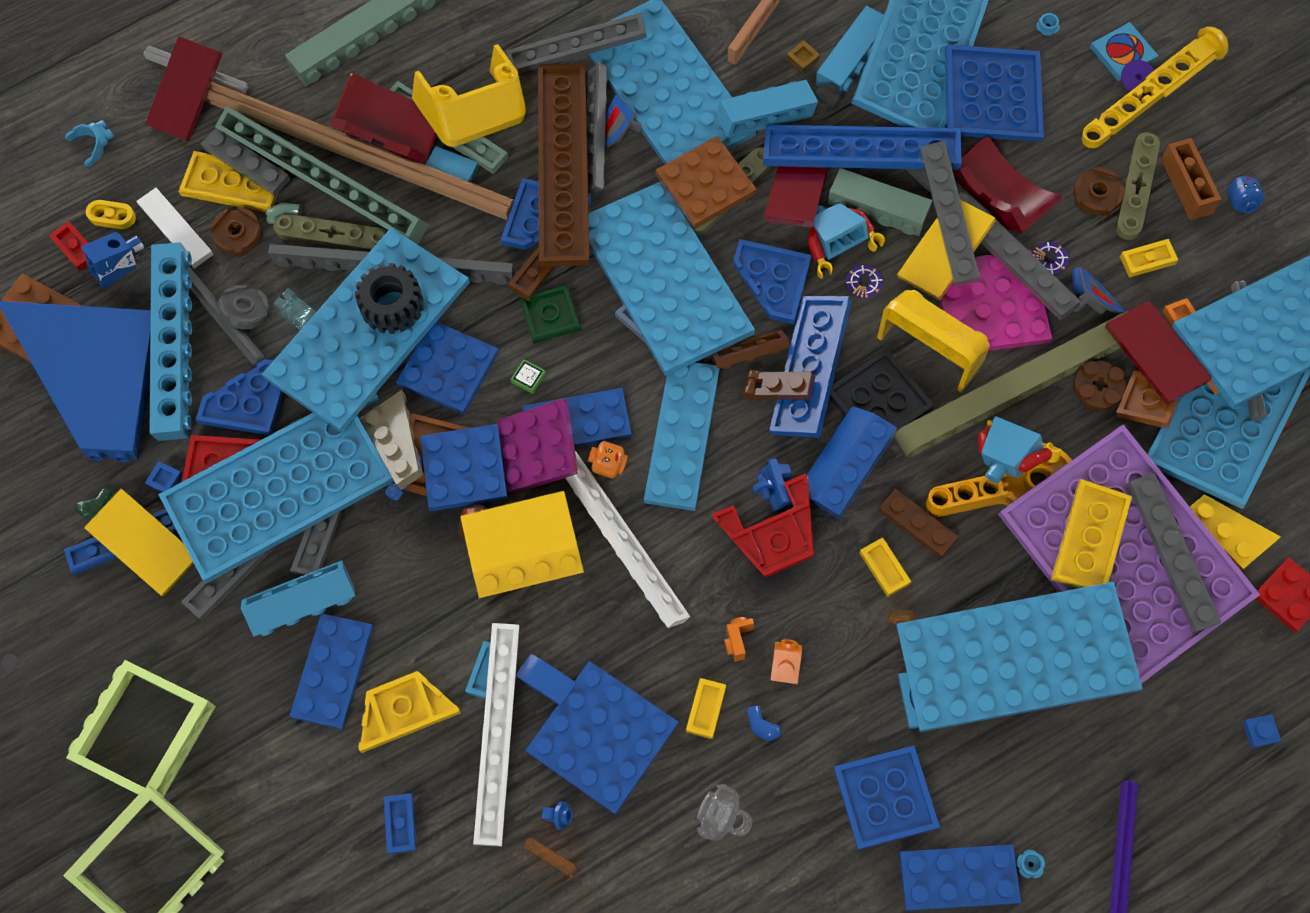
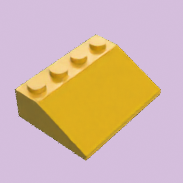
M564 491L460 516L479 598L584 573Z

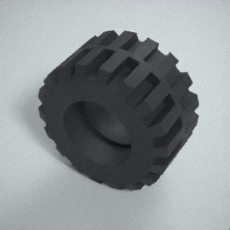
M383 263L379 264L377 269H374V267L368 269L370 273L368 275L364 273L361 276L362 282H357L356 288L358 291H355L356 303L366 324L368 323L373 330L378 328L380 333H385L388 330L390 334H395V330L399 329L400 332L406 331L405 327L408 325L412 327L415 324L414 319L419 320L421 317L420 311H423L424 308L422 302L424 301L423 295L413 273L410 270L406 271V268L402 265L397 268L395 263H389V266H385ZM398 292L402 294L400 299L393 304H377L379 299L387 293Z

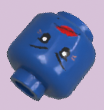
M1239 176L1232 181L1227 189V195L1233 209L1240 213L1254 212L1264 201L1261 185L1254 177Z

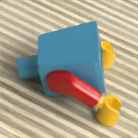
M835 204L828 209L824 206L818 207L814 227L808 231V245L814 261H818L817 275L819 278L823 279L822 268H827L830 276L832 274V265L825 261L824 257L831 259L863 242L868 237L870 238L868 248L871 251L875 252L877 250V245L874 241H877L881 247L883 246L884 236L873 231L875 228L863 211L847 208L842 204Z
M996 416L993 423L991 420H988L987 426L978 434L979 452L983 457L984 463L989 466L985 477L997 484L1005 473L1017 478L1023 472H1027L1046 461L1051 463L1058 462L1062 451L1060 448L1052 450L1053 444L1050 442L1046 444V448H1043L1041 434Z

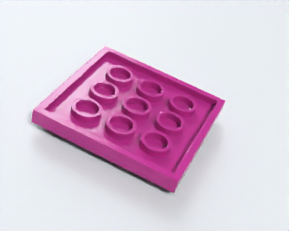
M994 255L975 257L980 281L954 286L953 282L939 301L941 310L974 331L982 332L987 336L990 344L988 351L1045 344L1052 341L1044 304Z

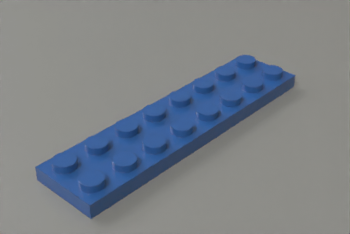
M766 125L764 166L925 169L920 147L945 141L952 170H957L961 168L960 128Z

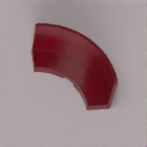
M355 73L349 75L330 123L331 127L350 136L361 138L373 145L388 151L390 150L424 165L437 136L413 99L377 85Z
M984 137L961 156V168L952 170L954 179L985 210L1002 221L1001 225L1015 232H1025L1062 199L1061 194L1044 190L1017 172L998 151L990 137Z

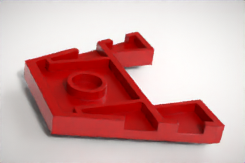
M806 473L784 483L794 508L747 529L743 528L734 505L712 514L714 520L765 577L814 557L809 480Z

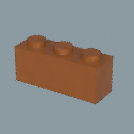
M1192 138L1168 144L1161 161L1190 221L1212 215L1222 199Z

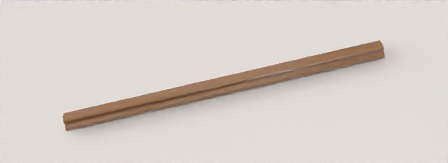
M214 82L211 83L205 99L207 103L225 109L227 106L255 122L508 220L514 199Z

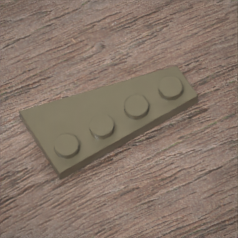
M402 390L359 418L393 480L401 490L423 475L418 450L414 444V431L410 425V412L406 406L407 398Z

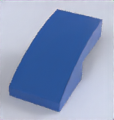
M530 654L515 676L536 692L539 691L560 706L576 684L572 679L533 654Z

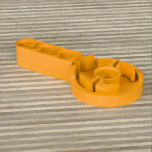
M1055 446L1052 447V450H1058V449H1059V448H1057V447H1055ZM1061 451L1059 460L1055 464L1046 461L1027 472H1023L1017 478L1005 473L998 484L982 476L937 486L930 491L925 508L931 516L942 517L995 504L1009 506L1036 487L1030 480L1032 473H1041L1048 478L1072 460L1065 452ZM983 487L993 488L995 494L986 493ZM965 492L970 496V499L963 500L959 497L958 493ZM940 498L945 502V505H936L932 499Z

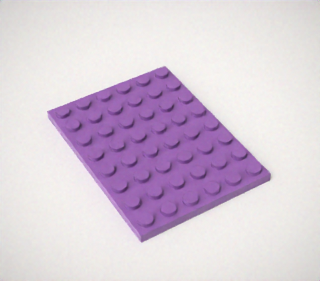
M1124 425L1117 428L998 513L1058 592L1073 590L1076 588L1050 579L1078 481L1083 479L1132 496L1127 483L1155 473L1221 620L1220 624L1260 595ZM1132 497L1109 582H1114L1142 684L1220 624L1196 633L1192 632Z

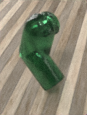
M102 487L95 499L77 502L75 510L83 517L97 515L110 501L114 493Z

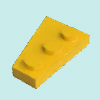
M1205 494L1190 506L1192 511L1241 571L1280 538L1279 535Z

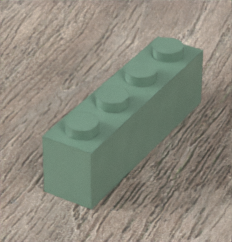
M840 168L830 189L828 204L832 206L842 204L847 208L863 211L868 219L877 221L883 226L900 229L908 235L920 236L928 217L932 200Z

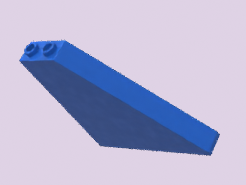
M0 301L2 312L83 454L88 459L101 461L103 458H113L118 462H128L129 459L138 460L150 381L151 311Z

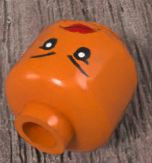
M602 441L598 448L592 447L588 462L592 463L591 468L594 473L613 479L617 474L622 475L628 455L624 454L623 447Z

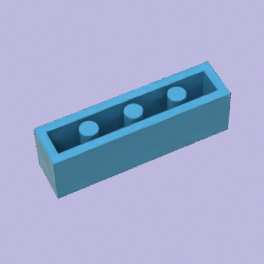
M865 6L817 71L815 86L839 99L845 91H850L854 78L857 74L861 75L884 16L882 13Z
M807 80L790 82L786 85L769 87L765 90L748 92L744 95L727 97L724 100H720L716 117L727 138L765 129L766 125H782L813 117L818 101Z
M341 560L245 598L241 601V610L253 637L259 634L266 636L273 633L277 627L285 624L287 626L294 625L302 617L310 614L312 616L319 615L326 611L327 607L335 604L340 606L350 602L352 597H355V590L345 565Z

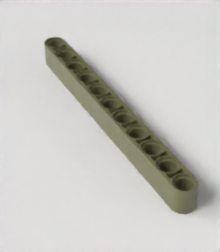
M1124 313L905 425L896 431L895 440L906 457L911 458L1077 372L1086 362L1098 361L1121 349L1105 326L1106 323Z

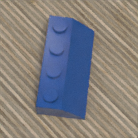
M852 406L807 474L810 502L841 520L896 436L897 427L874 413Z

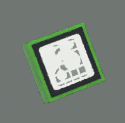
M523 360L512 376L511 383L533 394L546 375V372L536 365Z

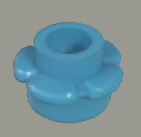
M1046 13L1039 18V22L1036 24L1037 30L1045 36H1051L1052 33L1055 34L1060 29L1058 25L1059 19L1052 13Z
M1026 850L1023 855H1019L1017 858L1020 874L1025 878L1040 877L1045 867L1044 858L1034 850ZM1032 862L1033 867H1029L1028 863Z

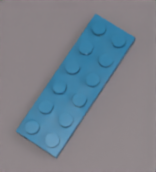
M694 362L667 375L644 503L691 511L696 510L720 368L717 369L715 365Z

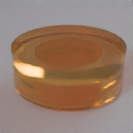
M888 611L889 623L898 624L915 620L914 611Z

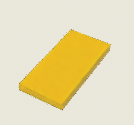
M197 151L193 152L178 191L181 196L266 212L268 208L273 207L278 196L277 194L274 197L213 155ZM277 167L283 172H285L284 168Z
M960 200L974 252L995 223V217ZM936 218L897 276L899 279L940 301L953 283V278L938 219Z
M1083 479L1078 481L1050 580L1076 589L1109 583L1132 496Z
M122 489L84 527L163 597L194 564L184 543Z

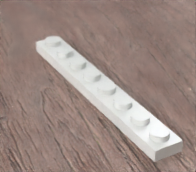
M575 451L578 474L566 478L574 493L579 497L588 514L594 519L604 537L607 538L614 548L617 556L625 564L632 578L638 583L645 597L651 602L660 619L668 628L684 623L690 618V615Z
M492 623L474 845L502 847L519 639V625Z

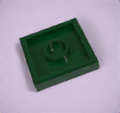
M567 284L537 292L529 301L519 297L533 344L581 331Z

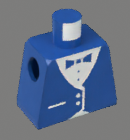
M114 232L83 245L81 249L90 273L100 286L106 289L135 269L136 263L133 254L144 249V246L137 236L125 241L119 233Z

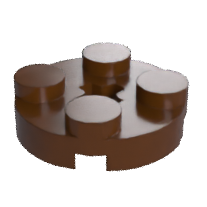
M1100 167L1092 168L1091 171L1083 172L1077 178L1073 188L1074 203L1078 208L1090 214L1109 216L1112 211L1119 207L1124 197V185L1122 184L1121 186L1118 180L1119 177L1113 171ZM1097 187L1101 188V192L1104 195H1097L1093 190H1096Z
M237 208V210L233 211L228 209L221 212L214 219L211 226L212 238L216 246L222 252L234 254L237 257H242L253 249L259 242L263 232L255 214L245 208ZM241 227V232L233 235L231 230L233 228L237 230Z
M1105 361L1086 362L1078 370L1073 380V392L1075 396L1077 394L1081 404L1087 409L1098 412L1107 411L1111 407L1118 405L1126 390L1124 371ZM1097 381H1100L1106 388L1098 391L1097 386L1093 385V382L1097 383Z

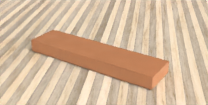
M761 0L729 45L728 62L734 65L737 64L781 0Z

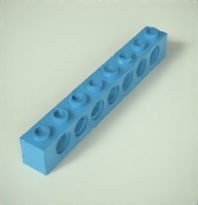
M181 242L151 245L150 434L158 441L189 438V430L192 428V420L189 415V406L192 404V396L189 391V382L192 380V372L189 367V358L192 357V349L189 343V335L192 333V325L189 320V311L192 310L189 288L192 287V279L189 274V266L192 264V257L190 251H187ZM176 268L172 274H169L172 269ZM176 291L172 297H169L170 293ZM176 314L174 319L168 320L171 315ZM176 337L173 343L168 344L171 338ZM176 360L175 365L168 368V365L172 361ZM176 384V387L168 392L169 387ZM172 408H176V411L168 416V412Z

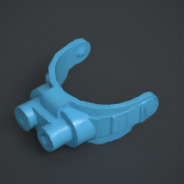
M103 120L96 124L92 122L88 125H78L65 135L67 141H72L83 135H90L96 138L92 156L84 162L86 167H92L101 159L104 147L108 145L107 141L114 138L110 129L105 130L108 127Z

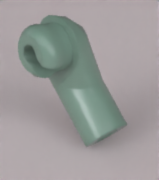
M291 203L277 204L266 211V221L274 224L277 218L283 214L301 216L302 206Z

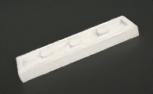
M157 188L136 201L171 243L181 242L186 250L190 251L193 269L214 255Z

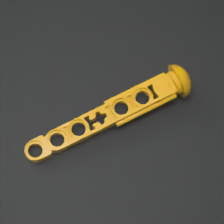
M1215 27L1200 29L1198 31V39H1194L1145 77V81L1102 113L1099 120L1096 118L1089 123L1083 130L1082 143L1088 148L1101 146L1110 139L1111 135L1119 132L1162 97L1170 95L1213 60L1223 59L1228 52V40L1225 34ZM1185 63L1189 69L1181 71L1177 69L1176 64ZM1168 77L1171 83L1161 84L1158 78ZM1143 92H1144L1145 94H1147V93H1149V92L1151 93V96H1150V95H1146V96H1144V97L1142 98L1141 102L1139 101V100L1141 99V97H1142ZM1132 104L1136 110L1126 112L1123 109V105ZM1114 118L1118 124L1108 126L1105 123V119ZM1096 132L1100 138L1090 140L1087 137V133Z

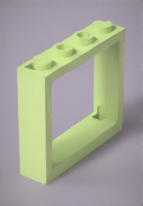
M124 660L123 664L115 670L113 680L108 689L101 693L93 714L86 718L81 734L71 743L69 754L66 758L138 795L145 789L85 758L133 676L136 675L194 704L148 785L164 797L216 706L208 700Z
M150 785L132 801L63 875L105 913L126 912L82 873L150 800L212 853L158 913H178L184 906L180 901L186 894L189 893L193 896L204 884L200 879L206 872L209 871L213 874L224 862L221 856L225 851Z

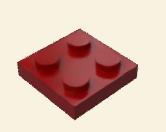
M1288 557L1257 590L1260 595L1255 599L1291 631L1296 633L1310 618V574Z

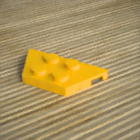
M418 671L366 691V709L362 719L363 730L361 742H359V750L361 753H364L460 714V709Z

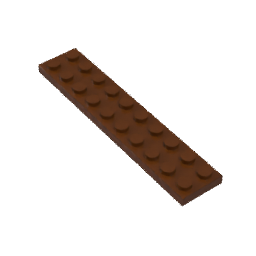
M585 64L538 65L539 266L589 265Z

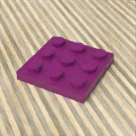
M565 399L496 420L499 428L508 494L518 493L578 474L568 401Z

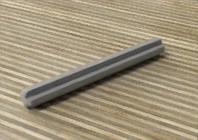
M147 46L143 53L146 59L166 67L171 57L170 53L152 46ZM216 71L212 82L246 94L248 91L246 82Z

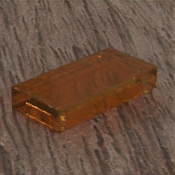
M528 838L524 843L523 847L526 851L571 879H574L578 872L574 864L532 838Z

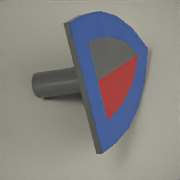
M619 94L615 95L605 114L606 142L604 149L609 148L615 142L620 143L628 128L636 132H640L642 129L641 123L633 120L636 113Z
M1080 267L1079 270L1085 293L1078 298L1081 303L1074 311L1078 312L1088 304L1099 314L1104 313L1106 309L1117 314L1124 313V310L1106 288L1090 273Z

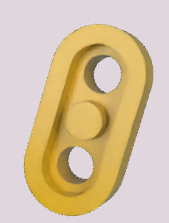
M95 200L86 208V216L92 224L97 226L127 229L136 220V215L132 208L124 203Z

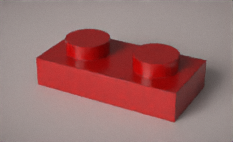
M69 221L49 235L79 271L88 266L81 249L88 242Z

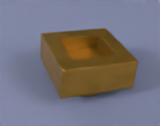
M803 40L787 53L786 59L803 74L820 60V54Z

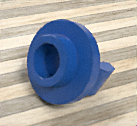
M559 802L556 809L543 807L542 819L554 822L557 830H565L572 821V810L567 802Z

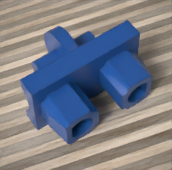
M769 459L768 465L761 468V474L757 476L759 483L753 486V491L755 494H763L764 500L770 501L774 513L780 512L786 505L792 504L784 485V481H788L791 477V470L789 464H778L777 459Z

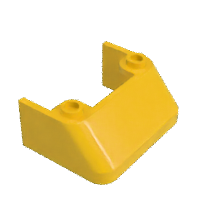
M498 44L494 45L489 71L497 82L459 96L451 87L446 85H438L431 88L420 71L415 72L412 99L445 145L459 146L524 121L526 106L518 72Z
M906 290L890 301L883 311L877 336L879 340H882L895 324L963 368L964 372L957 391L960 393L983 365L990 348L985 334L969 328L924 299L922 294L916 290Z

